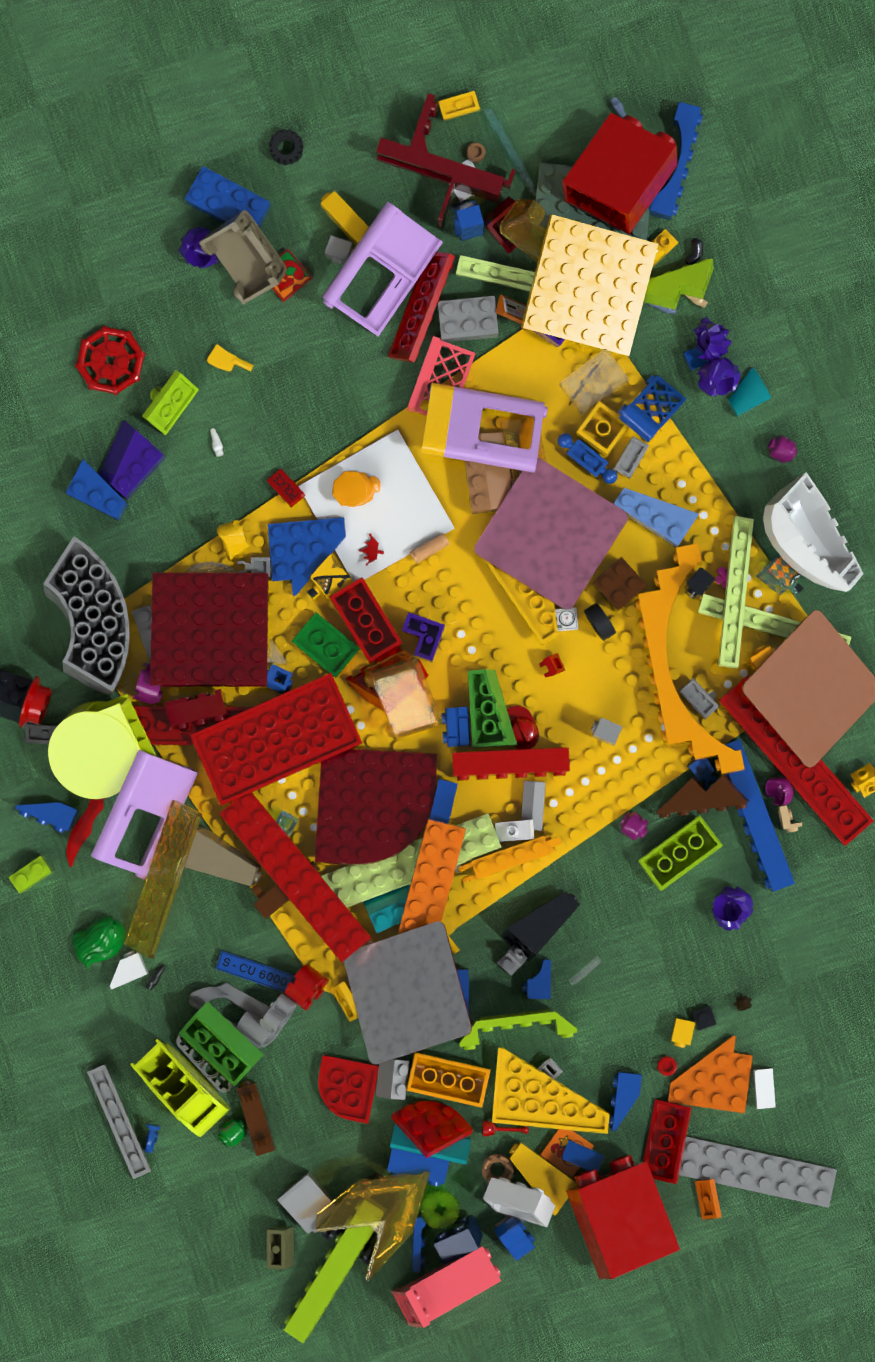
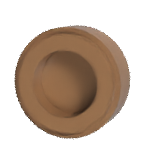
M480 143L470 144L466 151L468 160L473 163L481 162L485 157L484 146Z

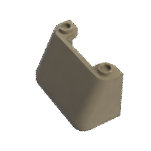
M246 210L230 218L199 242L202 251L209 255L215 253L236 283L233 291L234 296L242 304L278 285L286 274L287 270L284 262Z

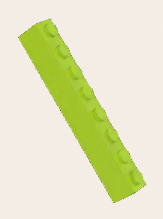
M369 1197L364 1201L362 1199L355 1207L357 1213L354 1217L350 1216L345 1224L347 1229L344 1234L340 1232L335 1240V1243H337L334 1250L330 1248L325 1256L326 1263L324 1266L320 1265L314 1274L317 1276L314 1282L310 1281L304 1290L307 1292L305 1297H300L294 1307L297 1310L293 1315L290 1313L284 1322L287 1326L283 1331L301 1343L308 1339L387 1211L386 1208Z

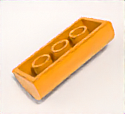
M415 1052L406 1090L482 1108L490 1069Z

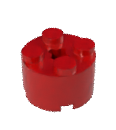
M306 964L296 973L293 983L290 982L284 992L288 998L305 1011L312 1006L314 999L318 1000L323 995L324 990L322 989L329 982L325 976L312 966Z

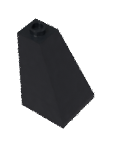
M564 892L509 926L500 937L511 947L514 945L516 948L521 949L527 957L526 960L529 962L579 907L580 903L577 902L578 899L573 894Z

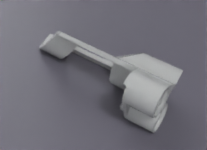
M228 983L218 987H206L196 990L190 994L189 1005L199 1010L207 1001L224 997L246 1011L238 1024L229 1022L258 1049L269 1045L276 1039L297 1006V1003L282 993L274 1003L272 1002L268 1006Z

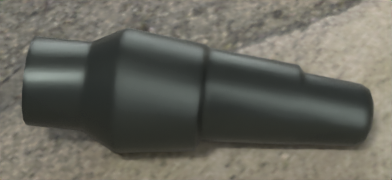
M162 964L148 979L145 988L149 991L157 986L159 978L166 968L165 965Z

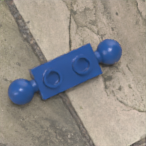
M562 433L557 439L558 445L562 448H569L570 450L566 455L591 475L597 478L601 474L603 481L607 484H612L617 480L616 471L605 468L608 462L580 439L574 443L570 434Z

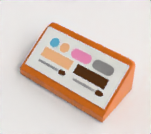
M500 295L496 314L522 324L526 305Z

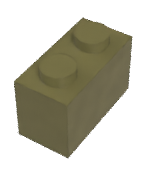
M274 1226L267 1229V1269L285 1270L294 1266V1226Z

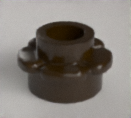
M746 995L736 998L737 1002L734 1003L737 1011H743L752 1007V999L747 998Z

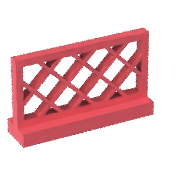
M433 336L407 411L427 416V411L420 409L421 402L428 399V384L434 381L440 384L438 381L440 378L448 376L452 384L451 386L456 387L460 385L463 388L476 353L441 341L440 338ZM441 347L450 349L452 356L443 359L440 354ZM461 354L470 356L468 363L461 366L457 356ZM454 358L458 368L448 371L444 362ZM442 363L446 373L436 377L433 369ZM460 370L463 376L462 381L454 383L450 374Z

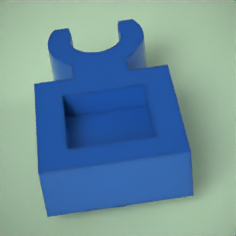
M707 758L693 760L687 765L698 781L704 780L703 785L707 790L710 788L708 785L709 781L714 780L716 782L718 780L711 775L715 770Z

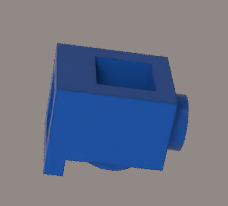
M271 664L267 670V687L280 694H283L285 690L289 691L293 683L290 680L293 673Z

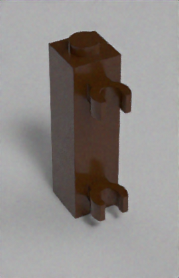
M314 861L310 862L318 872L320 868ZM258 884L251 888L259 898L253 905L265 919L269 918L290 900L278 885L266 894Z
M251 1080L240 1083L241 1087L237 1088V1092L256 1156L275 1151V1143L257 1083H252Z

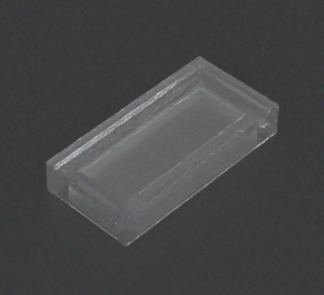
M596 955L569 978L568 982L572 986L576 985L597 967L602 960Z

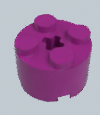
M144 662L143 666L146 667V670H141L135 689L139 693L138 696L134 695L133 699L155 705L156 702L160 703L163 691H160V687L150 686L151 664Z

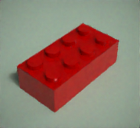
M363 577L330 596L332 603L369 664L403 645Z

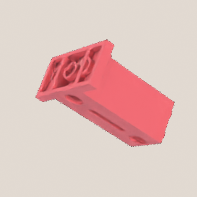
M480 1246L478 1250L442 1264L409 1284L392 1290L391 1292L408 1325L425 1328L430 1325V1321L501 1281L499 1278L501 1274L497 1266L492 1265L490 1261L492 1257L488 1249Z

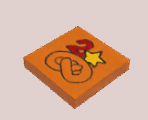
M558 1129L540 1155L567 1175L573 1177L579 1166L561 1159L568 1140L591 1150L594 1145L573 1130Z

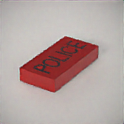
M282 469L278 470L267 480L268 484L291 508L306 496Z

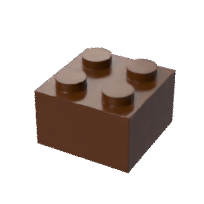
M623 557L619 558L592 582V585L616 612L621 610L647 586Z

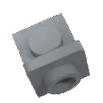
M513 945L497 963L512 976L526 961L527 957L521 949Z

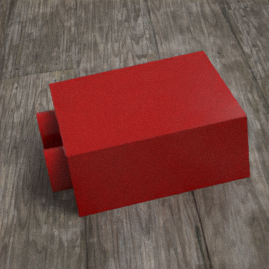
M610 113L562 181L564 202L630 234L677 167V145L674 139L664 132L653 134L643 129L642 124L632 116L625 115L621 118Z
M630 1154L610 1161L611 1172L602 1176L598 1175L596 1169L576 1175L574 1178L577 1186L566 1190L599 1279H614L680 1250L647 1161L633 1162Z

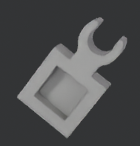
M251 557V563L238 561V564L245 565V569L238 571V573H268V577H271L270 557Z

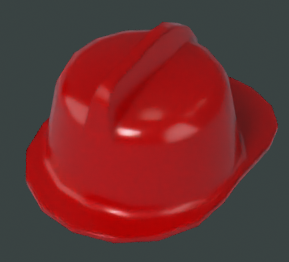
M523 706L510 707L507 709L517 742V745L514 747L519 750L533 748L539 740V730L532 714Z

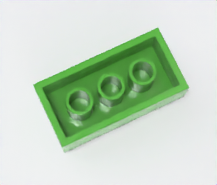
M208 1001L178 1033L234 1087L264 1055Z

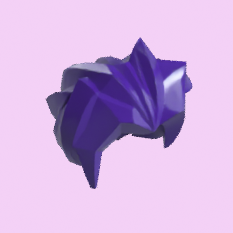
M191 228L180 240L182 245L178 251L184 257V260L192 266L206 268L212 266V264H218L219 258L216 254L209 255L204 253L199 243L202 238L211 233L208 228Z
M707 316L704 319L702 318L701 323L693 330L696 335L697 347L703 353L697 357L711 361L728 353L727 348L732 344V341L726 338L729 330L723 328V325L714 324L709 321Z
M725 356L724 358L713 359L705 363L697 373L700 376L698 386L707 395L714 397L718 394L726 395L731 390L734 392L741 374L738 370V365H734Z
M726 886L720 893H717L713 902L714 908L712 913L716 921L719 922V927H723L727 931L738 930L741 924L746 922V919L753 913L752 906L754 903L751 896L740 887L736 886L734 889Z

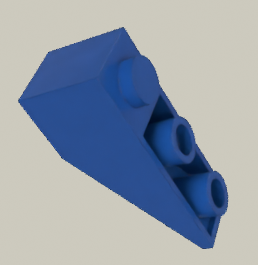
M60 802L17 805L15 809L19 810L18 814L27 818L30 815L37 818L36 822L45 826L47 823L54 825V830L64 833L65 830L70 832L79 810Z
M618 1071V1074L614 1075L613 1087H616L615 1095L611 1096V1106L614 1107L613 1114L609 1115V1126H612V1131H616L640 1095L641 1074Z

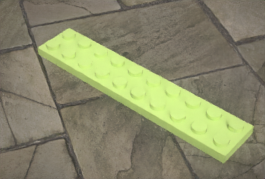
M489 813L456 825L466 828L456 867L502 850ZM423 838L415 840L410 846L391 858L374 864L349 865L321 877L346 907L411 884Z

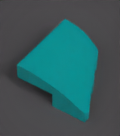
M753 367L728 399V402L734 414L738 417L770 400L772 397Z

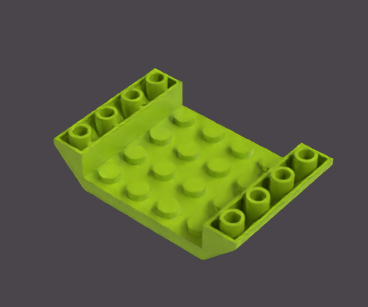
M554 1009L480 1017L472 1022L470 1034L461 1037L459 1044L460 1047H464V1050L476 1049V1045H479L478 1029H481L482 1032L494 1031L493 1027L498 1026L501 1027V1030L512 1029L514 1024L528 1027L533 1026L532 1022L539 1021L540 1025L552 1024V1020H554L555 1032L557 1035H561L562 1038L574 1037L573 1033H577V1028Z

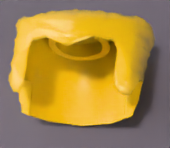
M233 520L217 527V534L222 540L226 557L229 561L249 547L244 535L243 526L235 525L239 520Z

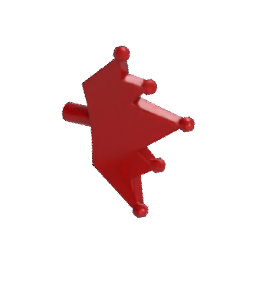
M369 533L371 541L365 542V544H368V547L362 550L359 549V552L368 555L364 557V559L368 560L366 566L377 560V554H384V551L378 550L379 543L371 533Z

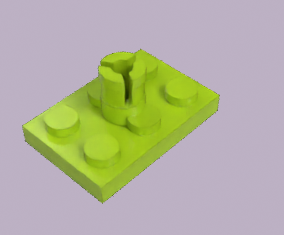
M175 370L163 388L159 386L156 389L153 388L150 393V398L153 402L146 409L142 417L162 434L167 435L199 389L184 375Z

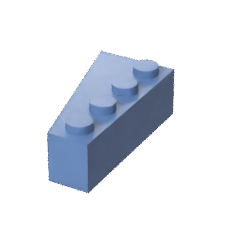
M626 488L622 490L613 504L626 512L629 518L675 548L678 547L699 513Z

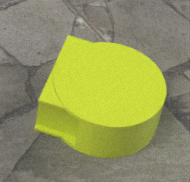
M128 694L107 702L92 701L76 707L56 727L48 747L49 763L58 781L72 793L89 799H103L119 793L139 750L156 756Z
M156 1039L157 1044L136 1064L131 1063L130 1065L171 1113L194 1134L202 1137L230 1108L215 1088L180 1052L170 1044H164L159 1039Z

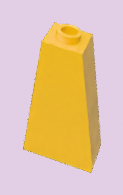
M335 191L332 193L328 192L321 198V208L349 240L357 246L369 226Z
M521 1141L518 1145L515 1143L509 1151L511 1154L510 1160L532 1188L536 1187L543 1190L544 1194L551 1198L550 1201L555 1205L553 1214L556 1216L568 1199L566 1190L577 1186L576 1181Z

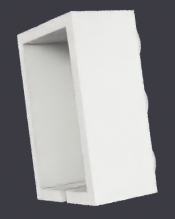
M491 1177L483 1197L498 1213L544 1227L548 1226L555 1209V1205L550 1201L551 1198L546 1196L543 1190L536 1187L529 1189L526 1185L519 1182L512 1184L503 1177H499V1179Z

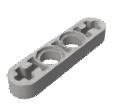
M178 1035L176 1039L177 1046L212 1085L222 1093L230 1091L233 1085L228 1082V1088H221V1082L218 1079L216 1081L212 1079L219 1072L216 1071L214 1075H209L206 1072V1066L210 1063L204 1057L200 1061L193 1058L195 1049L193 1048L188 1053L186 1050L189 1047L186 1044L181 1045L182 1039ZM223 1075L220 1076L222 1080H226Z

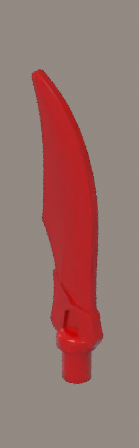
M105 798L90 799L88 808L71 831L66 849L70 867H73L79 849L92 833L93 822L104 809L103 801Z

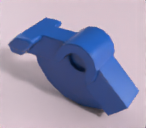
M147 1123V1127L150 1130L147 1132L145 1152L152 1153L159 1133L156 1130H160L161 1126Z

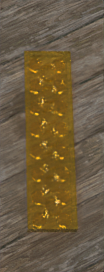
M172 800L124 943L126 946L150 959H154L202 813L177 800Z

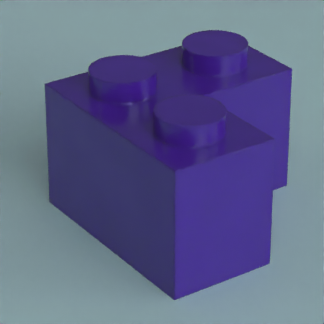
M408 612L402 632L420 638L414 657L433 662L445 625Z

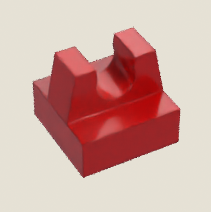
M558 653L544 658L539 663L540 667L547 666L549 670L544 674L545 678L566 671Z

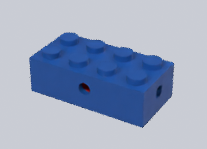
M204 166L201 168L185 197L186 204L221 223H225L239 212L246 210L260 227L271 208L270 202Z

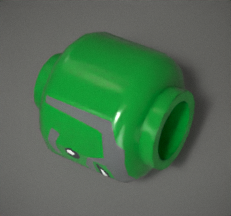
M230 1118L218 1128L219 1134L217 1137L225 1147H235L246 1138V1132L244 1131L246 1126L240 1119L236 1121Z

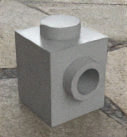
M331 235L325 250V257L330 258L331 262L342 265L354 250L353 243Z

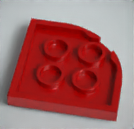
M323 1055L318 1077V1087L321 1098L326 1106L341 1118L368 1124L379 1066Z
M418 1101L392 1113L391 1117L426 1158L471 1135L473 1132V1128L457 1111L439 1102Z

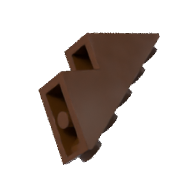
M725 775L721 776L708 790L696 777H693L656 814H659V818L671 817L670 813L678 812V816L689 815V811L697 810V814L707 813L710 808H716V811L728 810V806H735V809L747 808L746 804L750 801Z

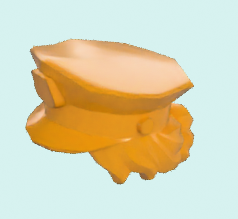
M344 471L334 480L332 495L341 506H361L370 502L374 494L380 491L381 482L376 476L369 477L364 472Z

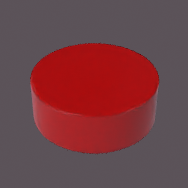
M664 1056L658 1061L657 1068L662 1075L670 1076L675 1073L677 1063L672 1057Z

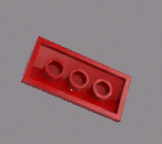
M655 1099L643 1160L647 1161L653 1179L677 1184L692 1107Z

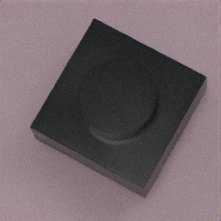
M710 1006L692 1012L698 1031L716 1025Z

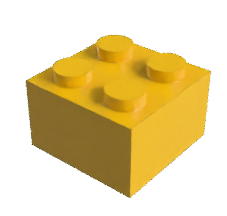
M599 401L577 430L576 436L607 457L629 427L619 419L618 414Z

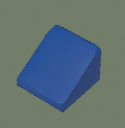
M698 347L683 353L690 372L707 363V360L697 357L703 354Z

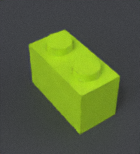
M39 856L8 878L18 893H24L54 871L45 857Z

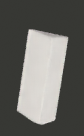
M773 1068L754 1069L756 1109L775 1107Z

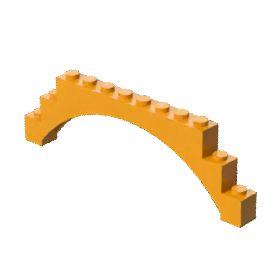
M698 543L676 547V553H673V560L675 565L678 564V567L658 570L657 576H654L656 588L659 587L660 590L638 594V599L635 600L637 611L641 610L642 618H639L640 629H644L646 637H642L644 648H648L650 654L646 656L648 667L653 669V674L650 675L652 686L656 685L657 693H654L656 705L660 704L661 712H658L659 723H663L665 729L661 731L663 742H667L668 746L691 742V745H688L690 757L694 756L695 761L717 756L718 759L715 760L716 770L721 771V775L744 771L741 750L735 751L708 734L694 720L679 698L670 675L666 653L668 619L673 603L683 583L697 565H702Z

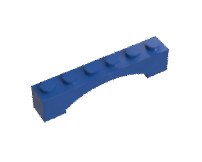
M682 102L678 104L673 125H677L680 137L678 165L671 180L652 201L649 215L671 220L672 215L676 216L679 205L675 203L677 197L681 198L684 188L680 186L682 179L686 180L688 168H685L687 161H691L693 150H690L692 143H696L698 132H695L696 125H700L702 121L701 107Z

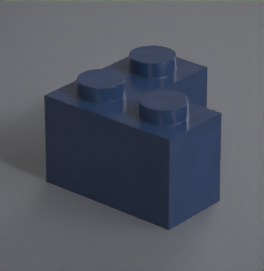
M464 1215L456 1220L452 1230L448 1232L444 1230L436 1235L434 1246L443 1263L446 1264L478 1250L483 1234L474 1216L470 1215L467 1217Z

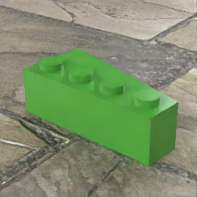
M489 669L468 671L472 747L492 748L517 745L496 671Z

